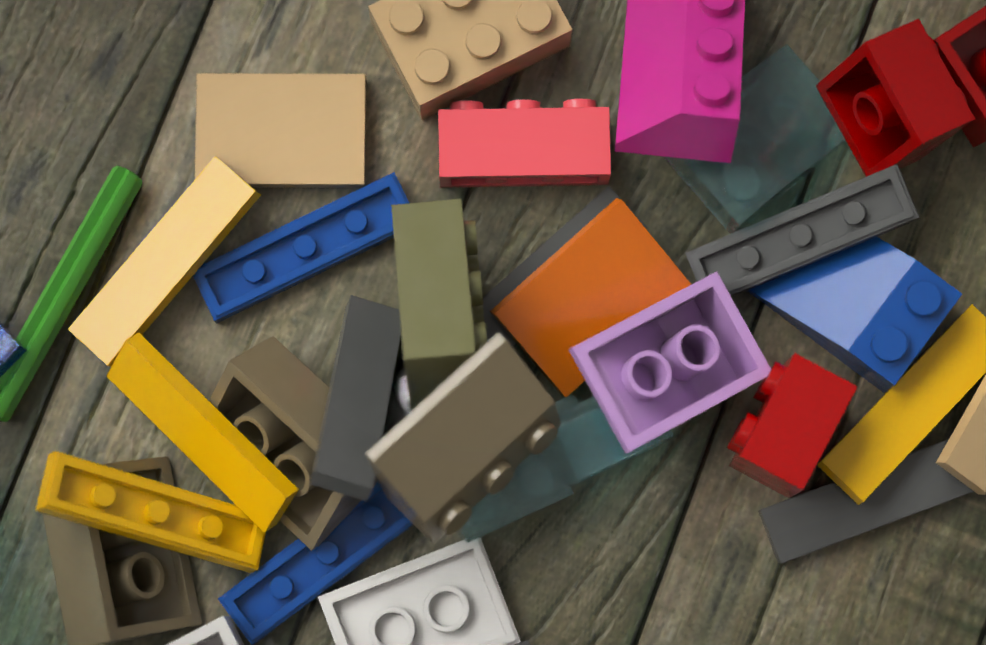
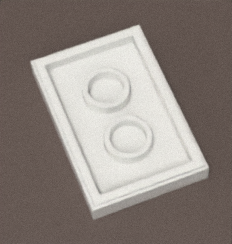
M479 534L318 596L336 645H515L521 642Z

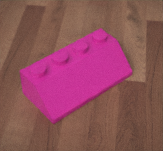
M627 0L615 152L731 163L740 120L745 0Z

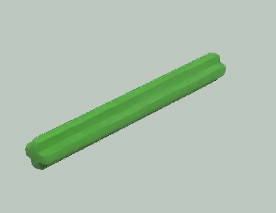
M120 166L112 168L0 366V421L7 422L10 420L142 186L141 178L132 171Z

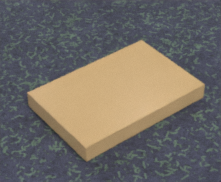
M197 73L195 179L216 156L253 188L364 187L366 74Z

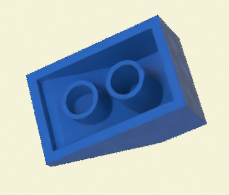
M878 237L748 290L750 294L883 393L895 386L962 296L961 292L919 261Z

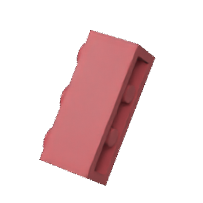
M570 99L563 102V108H540V102L536 100H513L507 102L506 108L484 109V103L465 100L450 103V109L438 110L440 188L609 184L611 176L609 107H597L595 100Z

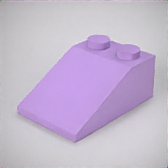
M717 271L569 349L625 454L766 378L771 370Z

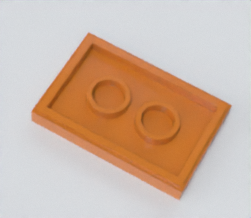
M616 198L490 312L560 395L567 398L585 381L569 349L692 284L622 199Z

